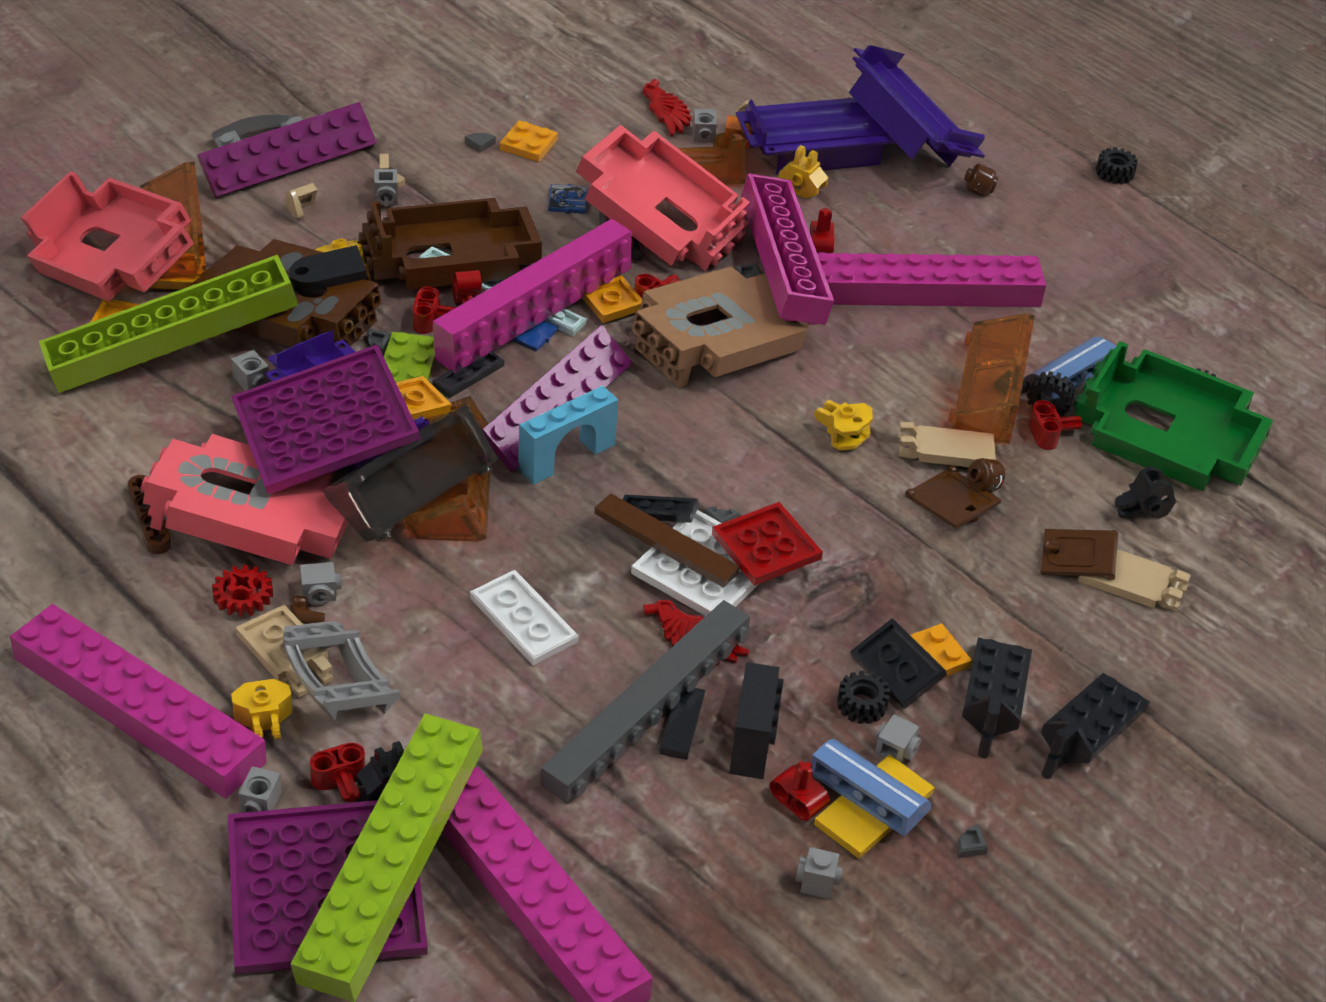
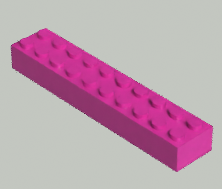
M748 173L741 198L744 197L750 202L745 211L748 212L747 218L779 317L789 322L801 321L810 325H826L834 299L791 180Z
M610 219L433 321L435 360L456 373L487 355L490 351L497 349L583 298L586 293H592L601 284L609 283L613 278L631 269L632 231L615 220Z
M817 253L834 299L833 305L1041 307L1046 289V282L1038 256Z
M53 603L10 636L13 655L16 661L225 799L244 783L252 766L261 768L267 763L266 746L263 738Z
M478 766L475 767L441 833L576 1002H646L650 1000L653 979L650 973Z

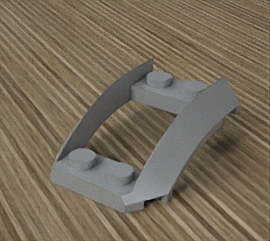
M257 115L233 122L211 134L217 147H221L241 140L239 135L261 128L283 127L303 119L301 116Z
M335 621L284 627L283 646L293 670L312 699L334 721L336 720L337 711L346 712L350 709L361 707L372 708L376 706L385 714L400 697L401 692L398 689L391 690L388 687L389 681L370 661L359 639L360 632L358 630L345 631L343 630L344 625ZM334 645H338L346 667L355 683L324 687L309 669L301 651L315 647L331 648Z

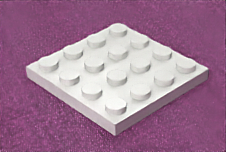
M697 510L692 523L678 522L673 527L678 532L735 563L712 536V527L721 524L719 521ZM653 547L631 567V574L704 616L708 615L723 600L736 607L758 586H754L745 574L739 570V573L723 588Z

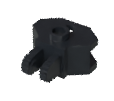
M1152 466L1142 469L1134 482L1129 484L1130 490L1115 498L1118 515L1123 519L1140 513L1143 518L1151 516L1160 519L1168 515L1176 504L1172 485L1165 482L1164 473L1161 469Z
M399 741L392 743V750L385 752L382 747L375 749L374 756L370 757V762L357 773V782L359 786L365 788L367 801H375L380 798L402 757L404 749Z

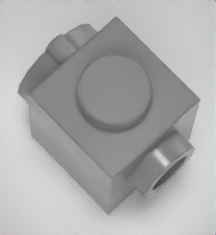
M374 169L375 201H380V205L385 207L398 205L397 169Z
M334 563L300 565L302 596L307 598V603L325 605L329 601H336V590L341 589L340 573L334 572Z
M893 715L887 724L882 723L877 732L876 738L878 741L875 755L885 759L890 754L902 764L905 759L911 761L922 742V739L917 737L919 726Z
M810 847L808 857H800L795 881L802 883L800 893L830 900L833 884H840L843 867L837 866L838 853Z

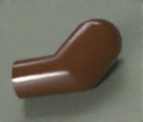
M296 595L292 598L290 611L301 623L311 624L325 621V613L309 610L308 606H306V597Z

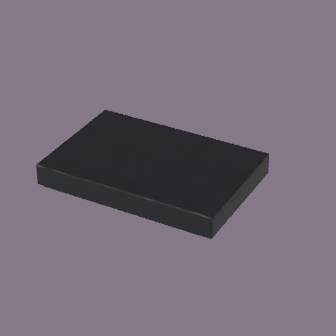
M893 618L850 651L851 656L868 673H874L873 678L879 675L882 677V682H887V688H890V695L904 709L947 676L946 670Z

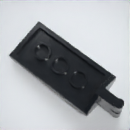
M978 637L962 717L981 734L978 756L987 758L994 736L1018 730L1032 649Z
M1102 673L1043 725L1041 734L1050 747V753L1047 756L1041 775L1046 779H1051L1053 774L1065 763H1090L1148 709L1150 701L1122 685L1113 677Z

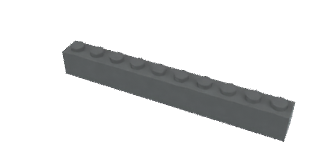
M725 600L718 604L541 767V786L567 804L576 796H581L595 778H600L614 760L618 761L632 743H637L650 726H655L669 708L673 709L678 704L682 694L686 691L691 692L704 675L708 676L721 659H726L739 642L743 643L750 634V616Z

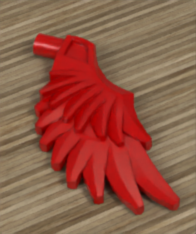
M657 79L646 83L642 94L651 102L649 110L656 115L659 122L663 120L671 137L674 136L675 129L682 134L684 131L683 125L689 127V121L692 119L687 105L683 104V100H679L678 96H673L674 93H665V90L658 87L660 83Z
M669 600L656 601L655 604L643 605L644 616L658 615L661 627H663V635L666 637L665 640L668 642L671 640L672 647L704 618L703 616L689 615L680 611ZM736 645L725 660L737 663L738 657L736 655L748 656L749 649Z

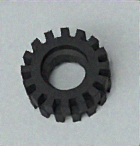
M1113 147V150L1107 148L1099 154L1096 174L1100 175L1101 179L1106 178L1105 181L1108 183L1110 181H1113V184H1117V182L1124 184V181L1129 183L1130 180L1134 179L1138 159L1134 154L1131 155L1130 151L1124 152L1125 149L1123 148L1121 150H1117V147Z
M1049 371L1048 375L1042 372L1040 376L1036 375L1027 394V398H1029L1027 402L1029 405L1032 404V409L1036 401H1049L1055 406L1057 413L1062 417L1065 415V412L1070 410L1074 398L1075 388H1072V381L1068 382L1069 378L1067 376L1061 378V373L1057 372L1056 376L1053 375V371ZM1043 391L1054 392L1060 398H1050Z
M859 671L858 676L855 672L850 673V677L846 675L843 681L840 682L837 697L838 710L842 709L841 714L844 717L849 714L848 720L853 722L854 718H856L859 724H862L863 720H866L867 724H871L873 719L877 722L881 716L884 717L889 702L890 688H887L888 684L886 681L882 682V677L878 675L876 678H873L874 673L869 672L867 676L864 671ZM864 694L871 697L873 700H860L856 698L854 695Z

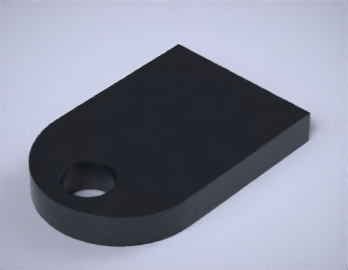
M357 245L303 257L294 262L289 270L292 284L303 290H318L367 279V272Z

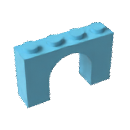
M601 386L519 424L518 463L520 466L518 471L533 485L554 475L557 446L569 431L580 426V441L595 455L614 446L618 399L604 386Z

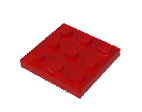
M780 502L712 527V536L731 559L740 566V570L754 586L822 559L823 551Z

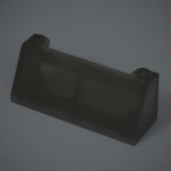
M467 405L447 412L420 428L421 440L377 455L322 490L329 502L366 542L374 539L380 542L392 535L390 530L394 527L393 525L470 475L477 473L478 476L489 472L492 469L490 465L499 460Z

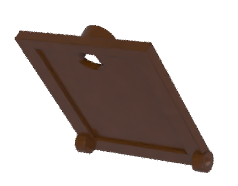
M953 465L913 489L905 491L908 499H911L956 529L967 522L978 521L979 515L1001 503L1000 498L987 490L981 491L973 488L969 484L968 478L958 473ZM967 508H974L973 511L966 510Z
M1045 529L1041 575L1106 576L1108 580H1114L1116 576L1118 532L1116 530Z

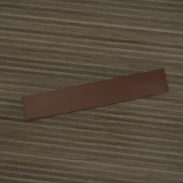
M611 493L595 507V515L723 588L739 573V565Z

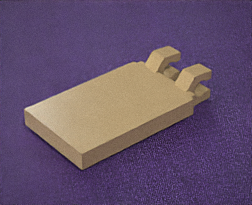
M900 422L898 456L912 459L919 457V462L969 467L974 460L979 458L996 460L994 435L992 433L922 425L918 427L913 422Z
M1117 549L1116 576L1114 580H1108L1106 576H1079L1078 582L1151 608H1155L1156 604L1163 608L1177 611L1181 603L1180 600L1187 590L1191 575L1181 570L1174 571L1171 567Z
M285 605L235 627L238 638L276 680L283 683L288 682L291 690L298 697L308 693L293 670L283 646L284 627L302 625ZM315 647L301 651L309 669L314 671L316 678L323 685L334 680L332 674L329 673L332 671V665L327 660L329 659L328 651L325 647Z

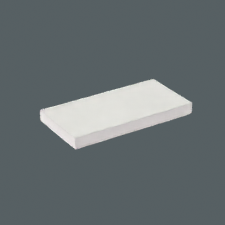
M516 570L470 591V599L533 666L578 643L579 636Z

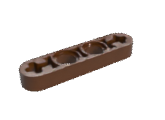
M146 475L133 476L128 481L129 496L146 547L153 554L165 553L171 547L170 533L168 528H165V518L161 531L146 525L147 522L151 521L152 517L148 516L149 508L140 507L143 504L144 493H140L139 490ZM159 534V539L161 542H157L154 539V536Z

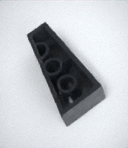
M746 662L729 774L764 779L769 744L775 745L784 681V679L778 678L780 667Z

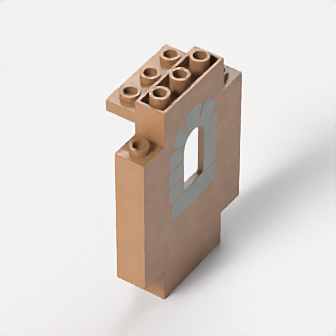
M731 266L644 291L640 310H637L632 331L638 336L635 349L675 385L682 388L688 385L691 368L697 364L703 366L714 377H718L802 350L809 324L801 321L789 322L779 317L765 273L746 279ZM716 308L729 318L705 326L694 325L687 320L689 316Z

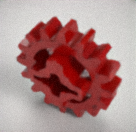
M244 565L240 570L236 566H232V572L223 570V577L216 576V584H212L214 604H218L220 611L227 608V615L229 616L234 612H238V617H242L243 612L253 616V610L256 609L262 612L263 604L270 605V598L273 597L272 579L267 578L266 571L258 573V567L256 566L252 570H248L247 565Z

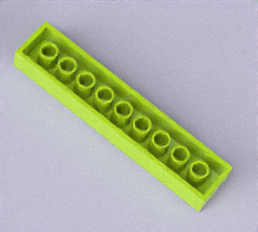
M278 255L40 340L39 344L51 378L58 393L137 364L145 363L156 357L169 354L186 346L194 345L208 338L216 337L219 334L240 328L257 320L265 319L276 313L287 311L298 306V302Z
M426 713L423 715L290 964L296 984L350 1002L356 1001L483 752L480 729Z

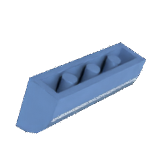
M1092 337L1025 376L1024 380L1029 382L1031 386L1036 375L1040 376L1042 372L1048 375L1049 371H1053V375L1056 376L1057 372L1061 373L1060 377L1064 378V376H1067L1069 378L1068 382L1072 381L1073 383L1072 388L1076 389L1084 384L1088 377H1093L1096 363L1098 361L1102 362L1111 348L1115 349L1116 346L1102 337ZM1043 391L1050 398H1060L1054 392Z
M836 739L827 741L812 755V776L902 836H905L931 810L932 803Z

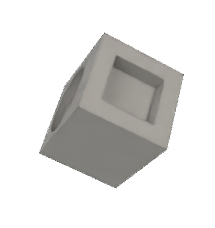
M694 109L692 125L693 142L715 143L717 127L716 110Z
M254 350L231 359L233 378L245 391L270 382L265 374L269 372V366Z
M252 766L238 793L240 812L274 810L282 793L281 774Z

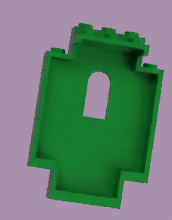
M1121 341L1118 342L1115 349L1111 348L1102 362L1098 361L1096 363L1093 377L1087 378L1083 387L1084 392L1082 394L1078 393L1073 403V407L1076 408L1074 416H1080L1083 422L1093 425L1090 432L1091 435H1094L1092 446L1145 468L1152 466L1161 469L1164 476L1201 491L1205 490L1212 475L1242 486L1269 436L1273 419L1249 410L1254 392L1146 349H1143L1139 357L1135 356L1132 362L1129 363L1125 361L1129 344ZM1130 404H1140L1175 419L1166 432L1128 416L1125 408Z

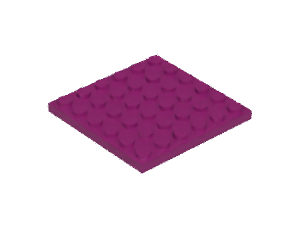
M378 344L231 396L267 494L282 491L290 486L307 482L312 478L334 472L337 469L359 463L362 460L421 440L419 430Z
M378 800L228 814L235 974L292 969L290 964ZM420 876L377 960L428 954Z

